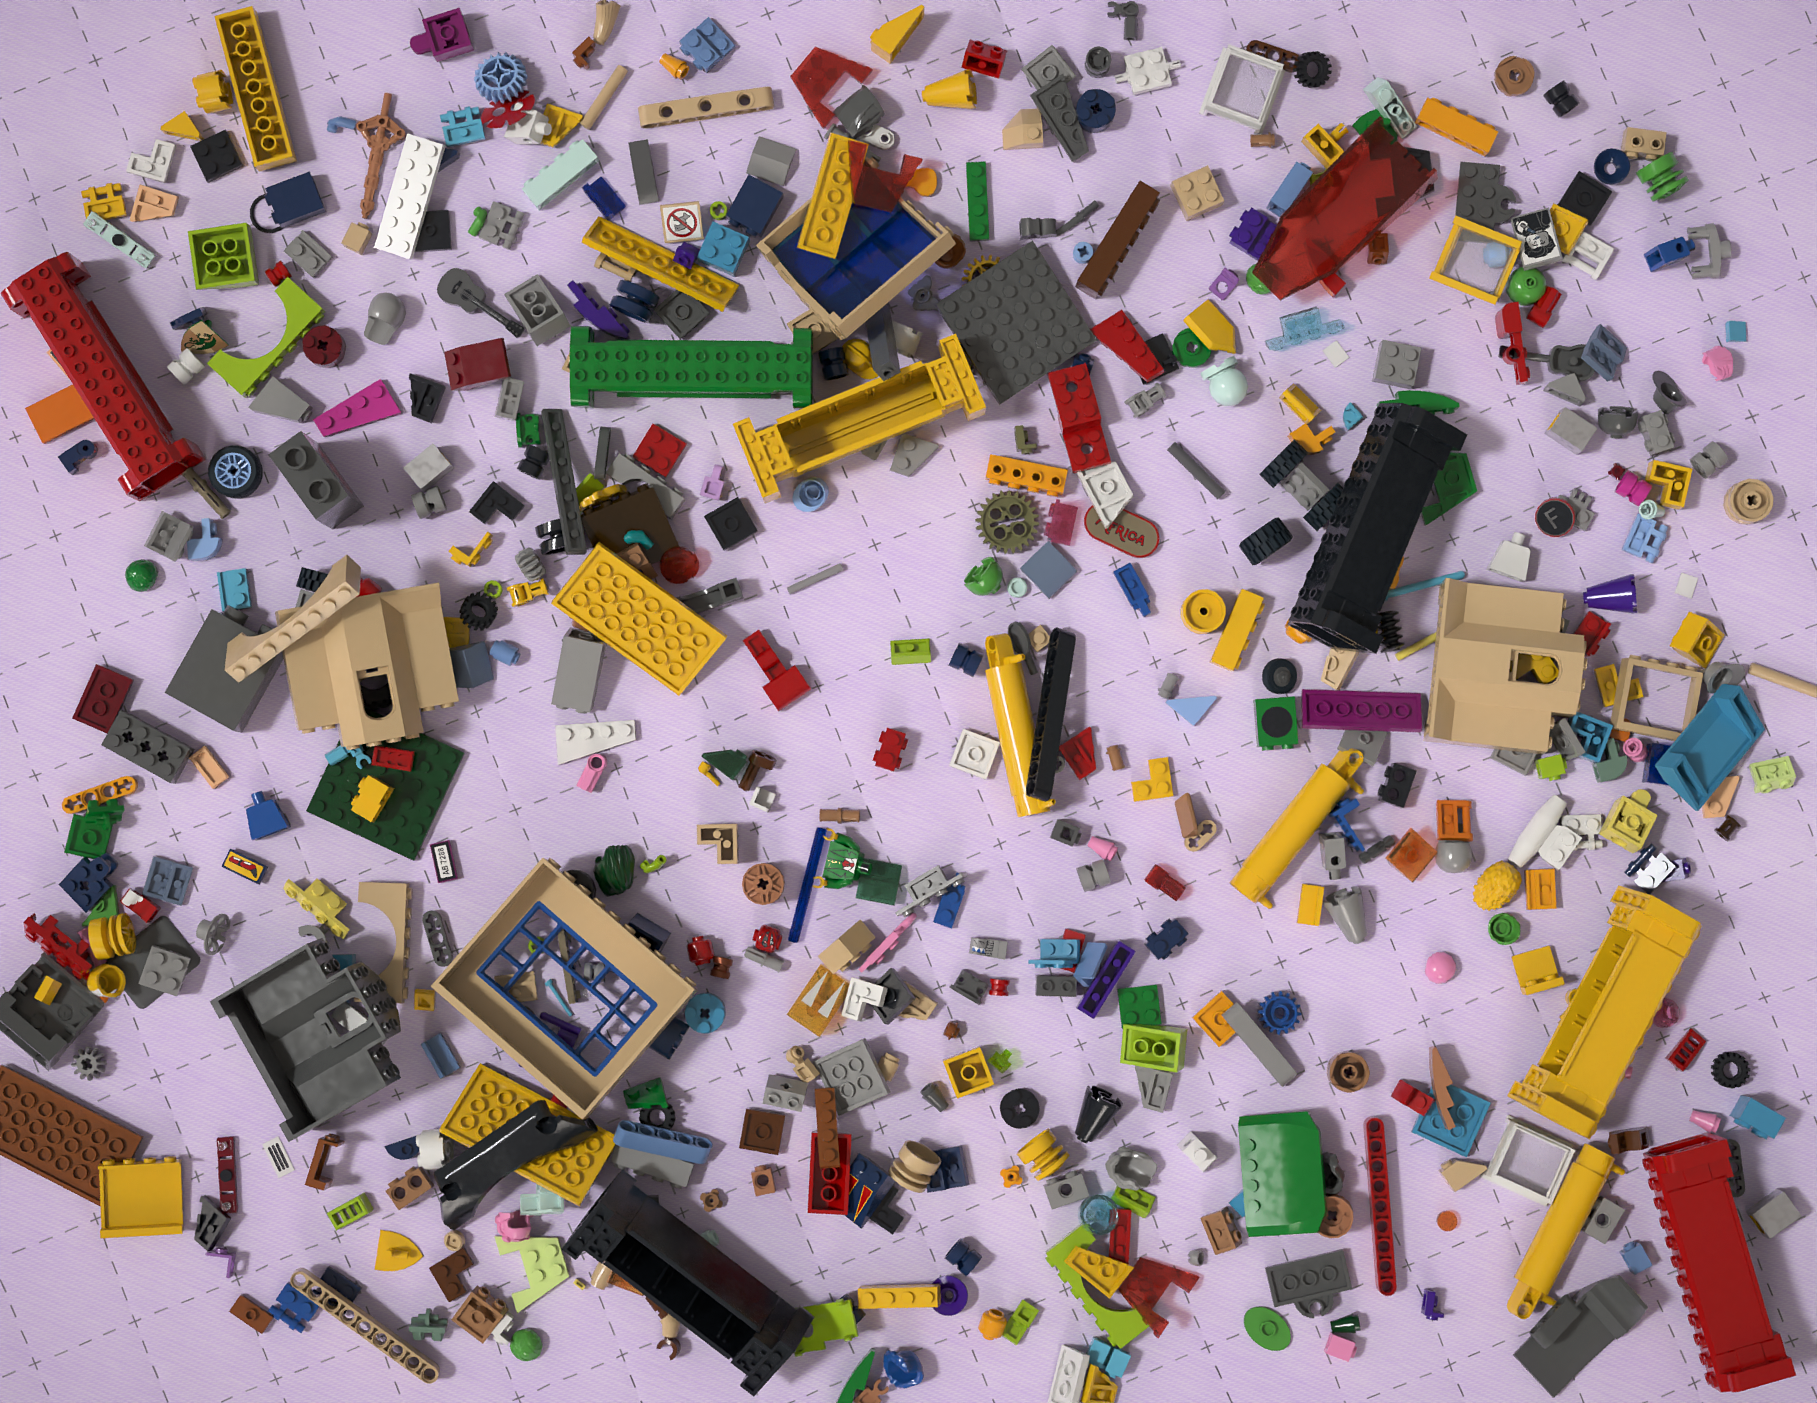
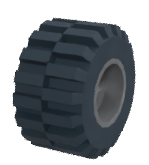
M1278 517L1272 519L1241 541L1239 547L1250 563L1257 565L1289 543L1293 536Z

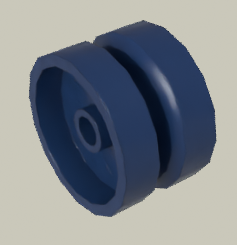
M620 280L616 289L622 296H613L609 306L630 318L649 323L653 314L647 307H656L660 297L638 284Z

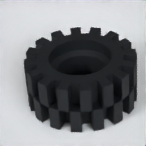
M1319 51L1303 53L1302 56H1298L1297 60L1299 61L1294 62V65L1297 67L1293 68V72H1297L1294 75L1295 79H1299L1297 82L1302 84L1303 87L1308 88L1324 85L1325 81L1330 78L1328 74L1332 73L1328 69L1332 67L1331 64L1327 63L1330 61L1329 58H1324L1326 55ZM1310 62H1314L1318 66V73L1315 77H1310L1307 73V65Z
M480 592L476 594L471 593L461 605L459 613H461L460 619L464 618L462 623L464 625L468 623L467 627L469 629L472 626L475 631L480 628V631L485 628L487 629L492 625L497 616L498 607H495L496 602H491V596L486 598V593H483L482 596H480ZM479 606L483 608L486 613L485 616H476L472 612V607Z
M1723 1052V1054L1717 1055V1059L1712 1061L1714 1064L1711 1065V1069H1713L1711 1075L1714 1076L1713 1079L1721 1086L1739 1088L1742 1083L1745 1084L1747 1082L1746 1078L1750 1076L1748 1075V1072H1750L1748 1061H1745L1746 1058L1738 1053ZM1729 1062H1733L1738 1068L1737 1074L1732 1078L1726 1077L1723 1072L1724 1066Z
M669 1103L667 1108H662L661 1105H652V1108L648 1109L642 1108L639 1113V1121L641 1124L670 1130L676 1119L675 1110H673V1106ZM658 1109L664 1113L665 1120L662 1124L655 1125L650 1121V1113L653 1110Z

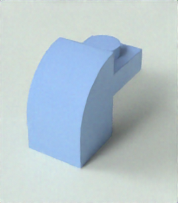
M210 518L201 519L203 538L187 541L188 559L191 561L211 559L218 554L222 547L223 539L219 537L214 538V535H217V525Z

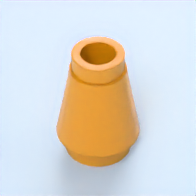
M666 53L660 58L659 63L675 79L679 78L682 80L687 75L689 66L685 61Z

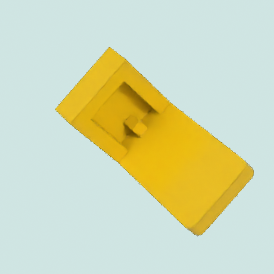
M487 532L469 557L455 546H452L448 551L452 554L451 559L459 565L463 562L469 567L472 564L475 566L481 558L479 554L483 549H488L493 542L491 539L493 535Z

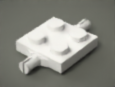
M1162 47L1124 56L1126 72L1114 75L1116 83L1128 81L1133 95L1171 86L1170 70L1181 68L1179 59L1168 62Z

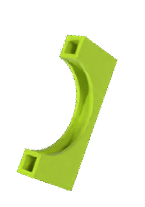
M289 277L275 290L284 304L287 316L285 333L279 344L268 354L255 359L235 358L220 349L207 363L245 398L255 393L257 390L256 386L261 381H266L271 374L270 371L274 367L280 366L284 361L283 357L288 352H293L297 347L296 343L305 337L314 324L320 323L324 318L323 314L326 311Z
M1082 1222L1045 1251L1047 1254L1045 1259L1052 1268L1054 1266L1058 1268L1060 1279L1064 1283L1068 1281L1072 1286V1289H1070L1071 1293L1076 1299H1082L1085 1303L1082 1305L1089 1315L1093 1313L1097 1318L1095 1321L1096 1325L1101 1331L1104 1329L1110 1335L1107 1337L1114 1347L1118 1345L1121 1349L1157 1321L1158 1318L1145 1301L1129 1309H1111L1099 1304L1087 1293L1083 1286L1081 1275L1064 1262L1075 1246L1088 1249L1096 1240Z

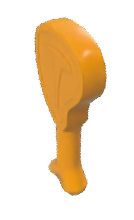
M930 168L913 170L905 177H889L884 171L881 172V175L889 184L913 188L923 197L933 195L937 187L936 173Z

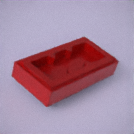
M375 746L371 765L412 772L415 752Z

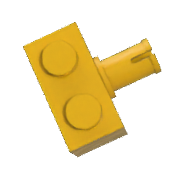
M1318 123L1301 141L1326 169L1331 168L1345 153L1337 144L1344 135L1349 133L1346 127L1343 129L1344 125L1342 123H1339L1329 134Z

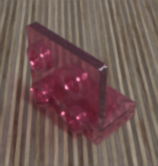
M1056 499L1055 503H1051L1048 517H1051V522H1047L1044 536H1047L1046 541L1070 546L1078 507L1062 504L1060 499Z

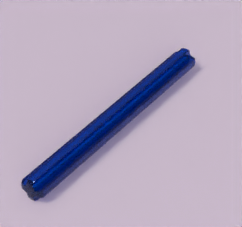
M816 828L788 941L798 943L814 883L813 878L816 875L825 840L823 836H826L827 832L825 828Z

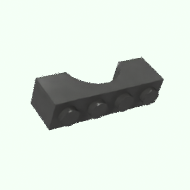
M737 578L718 583L693 594L677 597L678 600L697 614L744 598Z

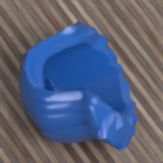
M887 1350L886 1354H884L883 1367L891 1384L905 1389L922 1382L924 1378L923 1367L914 1352L903 1350L896 1353L895 1351Z

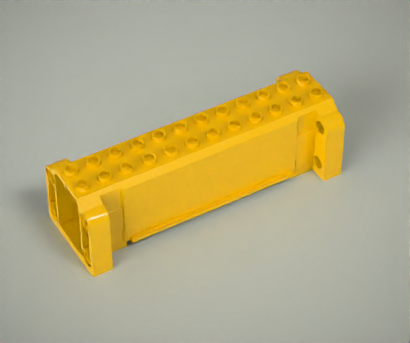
M953 334L939 340V352L942 358L924 364L921 361L901 368L899 374L885 381L879 377L776 419V424L759 432H755L749 417L733 423L764 503L766 504L781 497L776 483L782 480L797 477L943 418L946 414L960 408L963 409L968 421L985 415L986 405L957 335Z
M1622 886L1617 887L1610 902L1616 904L1607 921L1608 924L1612 925V928H1609L1539 1060L1537 1064L1539 1066L1532 1064L1523 1082L1520 1083L1515 1080L1507 1097L1589 1140L1596 1133L1600 1119L1606 1114V1108L1610 1100L1614 1098L1619 1083L1623 1081L1628 1066L1635 1058L1634 1054L1638 1047L1642 1045L1644 1035L1652 1026L1654 1016L1661 1009L1662 1001L1671 990L1672 982L1680 973L1681 965L1684 959L1689 956L1690 948L1699 937L1702 927L1701 923L1655 896Z

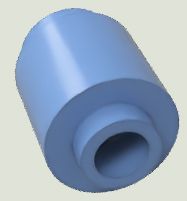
M496 640L489 653L493 655L494 659L508 666H511L512 663L516 664L521 655L518 653L519 648L502 640Z

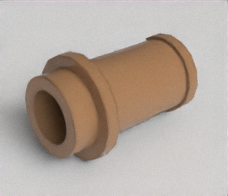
M1270 132L1263 135L1251 134L1250 145L1251 147L1268 146V148H1271V146H1275V136Z
M1118 745L1107 747L1106 752L1109 755L1113 771L1125 767L1120 754L1121 748Z

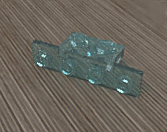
M1316 306L1279 317L1283 336L1266 340L1265 345L1269 350L1277 351L1289 344L1298 345L1306 339L1314 340L1327 333H1338L1345 327L1340 319L1322 324L1319 308Z

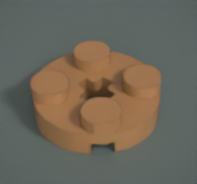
M1509 56L1503 59L1494 72V80L1497 88L1506 96H1519L1529 90L1533 83L1535 72L1528 60L1517 56ZM1513 71L1514 74H1519L1517 81L1510 79V72Z

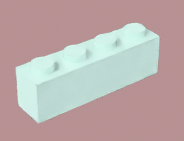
M583 139L572 143L569 146L570 150L565 154H559L554 159L555 162L553 164L544 166L536 178H530L524 183L523 192L538 210H541L599 162L596 154Z

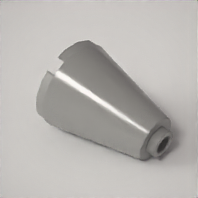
M1353 886L1351 891H1346L1344 888L1331 893L1326 897L1327 901L1323 900V904L1349 942L1358 944L1365 940L1367 929L1362 892L1359 887Z

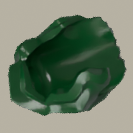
M627 845L608 846L603 858L598 856L595 859L594 876L600 889L607 897L622 894L632 887L635 858L631 848Z

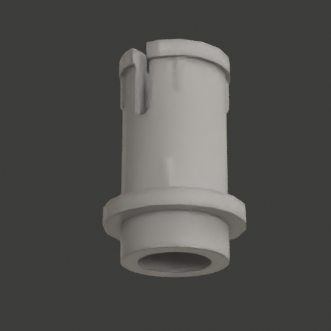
M1167 673L1161 688H1158V695L1165 699L1172 697L1171 693L1179 678Z

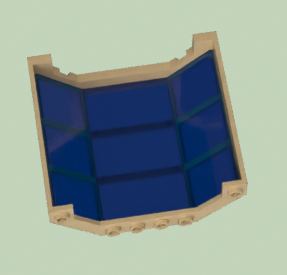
M865 156L836 259L797 248L811 198L756 245L765 259L778 271L777 273L794 290L797 297L840 340L846 339L956 244L952 238L954 234L948 226L943 227L939 222L934 225L930 220L926 221L920 210L915 211V207L909 200L905 202L881 175L877 168L879 167L877 161L873 157L869 159L867 156Z

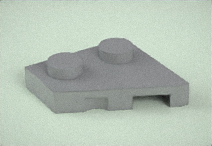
M903 433L890 471L909 477L938 449V445Z
M1135 1066L1143 1108L1163 1113L1173 1074L1157 1069Z

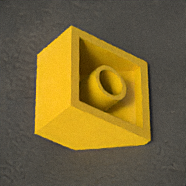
M1688 612L1669 646L1678 654L1706 669L1725 634L1709 619Z

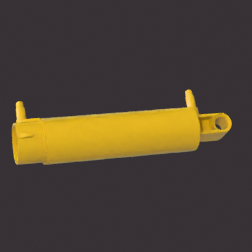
M1007 633L988 636L985 640V647L990 669L985 670L1010 793L1011 797L1013 796L1017 817L1050 811V807L1056 803L1055 799H1049L1045 802L1026 795L1035 725L1022 663H1017L1024 660L1025 655H1014L1012 641Z
M1354 748L1343 752L1339 750L1328 766L1321 763L1241 864V869L1229 882L1235 889L1255 904L1260 902L1268 909L1273 907L1270 900L1265 897L1266 893L1346 792L1352 788L1355 792L1363 794L1364 790L1352 777L1363 762L1362 752ZM1352 753H1358L1359 756H1362V758L1359 757L1358 759L1354 757L1349 759Z
M1585 1143L1576 1161L1572 1163L1514 1276L1519 1281L1507 1303V1309L1513 1315L1520 1319H1527L1532 1314L1538 1301L1552 1306L1557 1302L1548 1294L1611 1171L1620 1175L1625 1174V1170L1614 1163L1615 1158Z

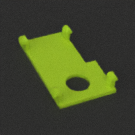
M838 1299L836 1302L804 1306L803 1308L814 1316L811 1322L813 1334L810 1337L803 1336L794 1355L798 1357L803 1356L805 1352L825 1350V1341L844 1339L846 1342L852 1341L854 1337H858L859 1334L851 1299Z

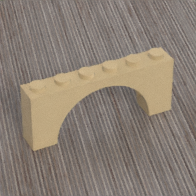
M359 882L358 902L368 903L380 909L386 914L394 927L396 935L395 953L390 964L378 976L386 983V990L395 999L396 1003H405V999H408V987H405V980L409 978V967H406V959L410 958V947H407V939L411 937L408 919L411 920L412 909L409 908V900H412L413 894L412 888H409V883ZM354 997V1002H361L359 998Z

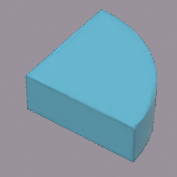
M1351 402L1346 406L1343 413V422L1347 430L1363 418Z

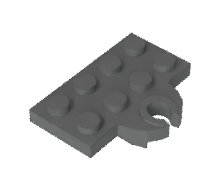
M1460 162L1456 216L1494 230V225L1503 224L1511 218L1515 209L1504 210L1501 207V202L1507 200L1511 204L1516 203V198L1510 189L1498 184L1500 165ZM1464 229L1458 241L1475 243L1493 242Z
M1343 1249L1265 1267L1274 1307L1294 1303L1296 1309L1303 1316L1314 1318V1314L1310 1311L1312 1303H1320L1319 1313L1321 1316H1324L1332 1308L1334 1293L1352 1289Z

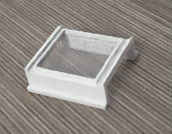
M1228 45L1227 48L1223 47L1199 114L1206 116L1207 113H1211L1255 129L1254 134L1262 135L1286 71L1283 69L1284 64L1232 45Z
M1507 1115L1504 1121L1507 1123V1126L1487 1171L1481 1173L1480 1177L1541 1205H1552L1574 1155L1575 1149H1572L1573 1144Z

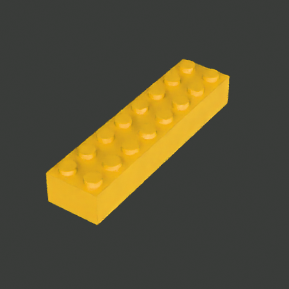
M253 6L214 16L254 167L260 172L297 162L257 11Z

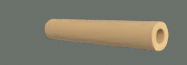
M621 65L616 67L581 120L580 125L590 130L628 70Z
M1753 662L1749 667L1748 674L1811 697H1817L1816 685Z

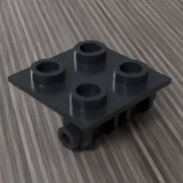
M1163 333L1144 341L1164 369V373L1153 380L1179 369L1176 363L1177 359L1172 354ZM1140 377L1143 385L1147 384V382Z

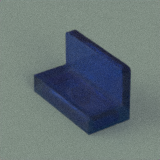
M599 177L591 185L587 183L582 187L583 192L608 221L626 207L603 177Z

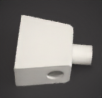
M515 103L513 111L519 110L523 104ZM534 109L521 111L527 115L512 125L508 124L504 137L515 144H540L543 135H549L552 131V126L548 123V117Z
M1514 532L1511 542L1502 541L1486 570L1519 582L1525 581L1531 549L1522 546L1526 536Z
M1191 1131L1177 1144L1203 1172L1217 1159Z

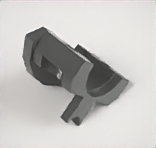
M962 969L954 985L951 984L949 988L980 1005L982 1003L980 1000L989 985ZM960 977L964 979L962 982L959 981Z

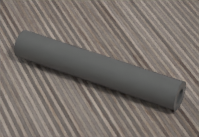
M1176 442L1167 449L1217 500L1226 492Z

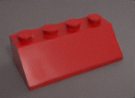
M812 1131L808 1213L848 1215L852 1134L838 1132L840 1167L820 1169L817 1131Z

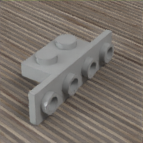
M937 865L905 885L914 902L895 912L896 915L907 917L914 912L913 908L918 905L923 907L931 902L930 898L933 896L940 897L948 892V887L952 885L957 887L964 883V878L968 876L967 873H960L948 881L940 865Z

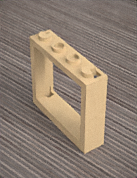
M1636 655L1622 658L1610 724L1613 725L1612 729L1675 741L1681 733L1624 722L1633 666L1691 677L1682 732L1696 716L1703 673L1697 672V668L1685 666V669L1678 668V664L1667 662L1666 665H1662L1660 660L1656 659L1643 661L1640 656Z

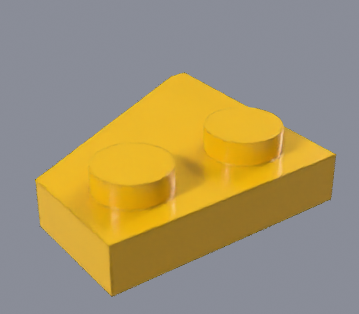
M547 103L543 115L548 117V123L551 124L552 131L549 135H543L540 144L554 148L581 122L583 115Z
M443 617L449 648L469 644L470 629L467 627L468 623L465 625L462 623L464 618Z
M1090 1364L1081 1402L1114 1403L1118 1386L1110 1381L1109 1377L1102 1373L1098 1366Z

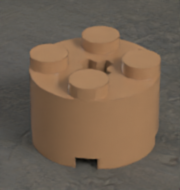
M1350 1051L1336 1053L1328 1062L1327 1077L1335 1088L1343 1092L1352 1093L1363 1088L1368 1082L1370 1075L1369 1067L1360 1055ZM1350 1067L1352 1074H1348L1346 1077L1344 1069H1348Z

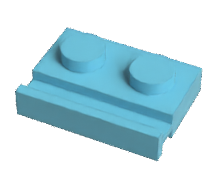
M247 569L217 572L222 611H225L227 605L237 610L252 608Z

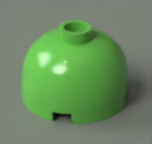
M1519 267L1510 274L1506 283V292L1510 300L1519 302L1521 306L1533 305L1545 293L1547 286L1546 278L1537 268L1524 271L1523 267Z
M986 557L981 560L983 564L978 568L975 565L964 579L966 583L964 586L973 594L985 596L990 593L995 594L1001 588L1000 583L1003 577L999 564L992 557Z

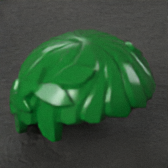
M144 559L130 563L125 571L127 584L132 590L137 592L147 591L153 587L158 576L154 563Z

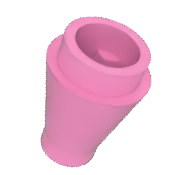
M1094 836L1091 837L1087 845L1105 861H1111L1118 850L1115 843Z
M1693 1110L1689 1121L1709 1133H1716L1721 1118L1717 1117V1114Z

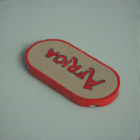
M1093 505L1085 514L1084 526L1090 537L1131 557H1147L1156 550L1159 544V533L1156 526L1152 522L1125 509L1121 511L1106 529Z

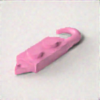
M912 913L905 918L866 958L867 961L858 969L861 973L874 962L878 965L885 957L883 953L888 948L892 950L899 943L897 938L917 917L916 913Z

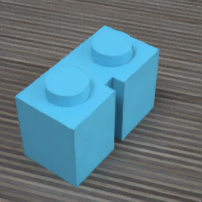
M1094 1336L1086 1352L1090 1356L1089 1365L1093 1364L1100 1369H1104V1374L1114 1379L1116 1376L1122 1378L1131 1358L1129 1352L1116 1346L1114 1347Z

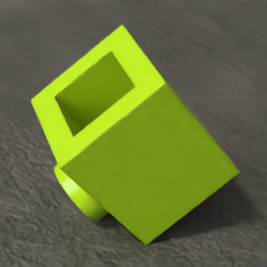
M1561 754L1534 760L1539 779L1549 778V781L1561 779L1560 775L1566 773L1567 763Z

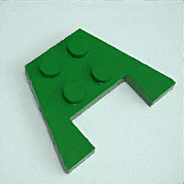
M1450 452L1443 471H1438L1434 486L1439 503L1423 507L1421 516L1424 526L1477 492L1467 453Z

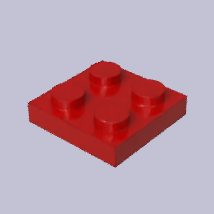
M652 424L632 457L667 478L687 444L657 425Z

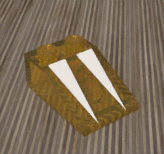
M820 964L787 1015L820 1037L845 1000L849 983L836 974H832L830 970Z

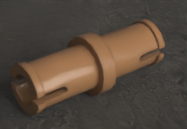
M842 808L837 810L820 809L819 819L820 822L837 821L839 824H842V822H860V810H842Z

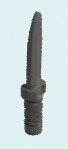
M1094 200L1083 210L1076 212L1074 218L1056 230V236L1065 233L1079 222L1084 221V217L1099 207L1098 203Z

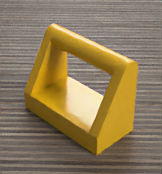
M1294 383L1279 397L1307 425L1322 411Z

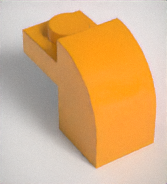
M1305 423L1287 437L1291 442L1295 439L1308 452L1307 455H1314L1323 450L1320 443L1325 445L1333 439L1332 435L1335 433V430L1330 426L1314 436Z

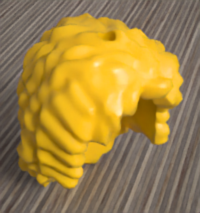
M1502 860L1495 862V864L1486 868L1481 877H1478L1477 885L1473 886L1475 889L1473 901L1483 910L1487 909L1490 911L1491 909L1502 908L1505 903H1509L1512 897L1517 894L1522 881L1520 872L1514 865Z

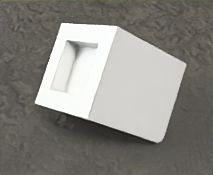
M757 786L749 805L769 812L776 794Z

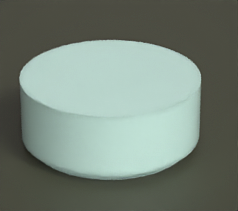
M1013 578L1007 585V591L1012 597L1020 598L1026 593L1027 584L1021 578Z

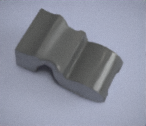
M1021 218L1019 221L1020 240L1028 239L1031 235H1035L1038 238L1056 236V219Z

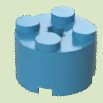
M700 993L694 996L685 1008V1019L688 1025L694 1031L703 1034L717 1030L723 1024L726 1016L723 1001L712 993ZM702 1008L704 1010H706L707 1008L710 1010V1012L708 1013L710 1016L709 1018L707 1016H701Z

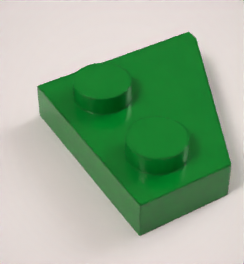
M660 1077L623 1090L628 1109L652 1108V1105H661L662 1108L668 1107L663 1082Z

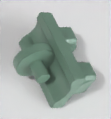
M427 1308L426 1314H418V1317L411 1318L409 1332H412L414 1340H423L425 1333H432V1340L442 1341L448 1325V1319L439 1318L438 1314H432L431 1308Z

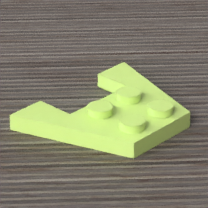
M494 1236L500 1256L517 1250L520 1251L530 1288L512 1293L517 1313L570 1276L558 1237L530 1236L529 1240L508 1243L502 1240V1236Z

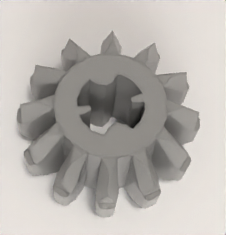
M532 548L523 549L515 555L518 567L529 581L538 580L546 574L542 561Z
M86 1047L85 1051L79 1049V1055L73 1056V1059L77 1062L72 1063L71 1066H77L78 1069L74 1071V1074L81 1072L80 1079L87 1077V1080L91 1081L93 1076L95 1078L100 1077L99 1072H105V1068L101 1065L107 1064V1061H101L104 1053L98 1054V1048L92 1050L91 1047ZM87 1060H91L90 1064H92V1067H88Z

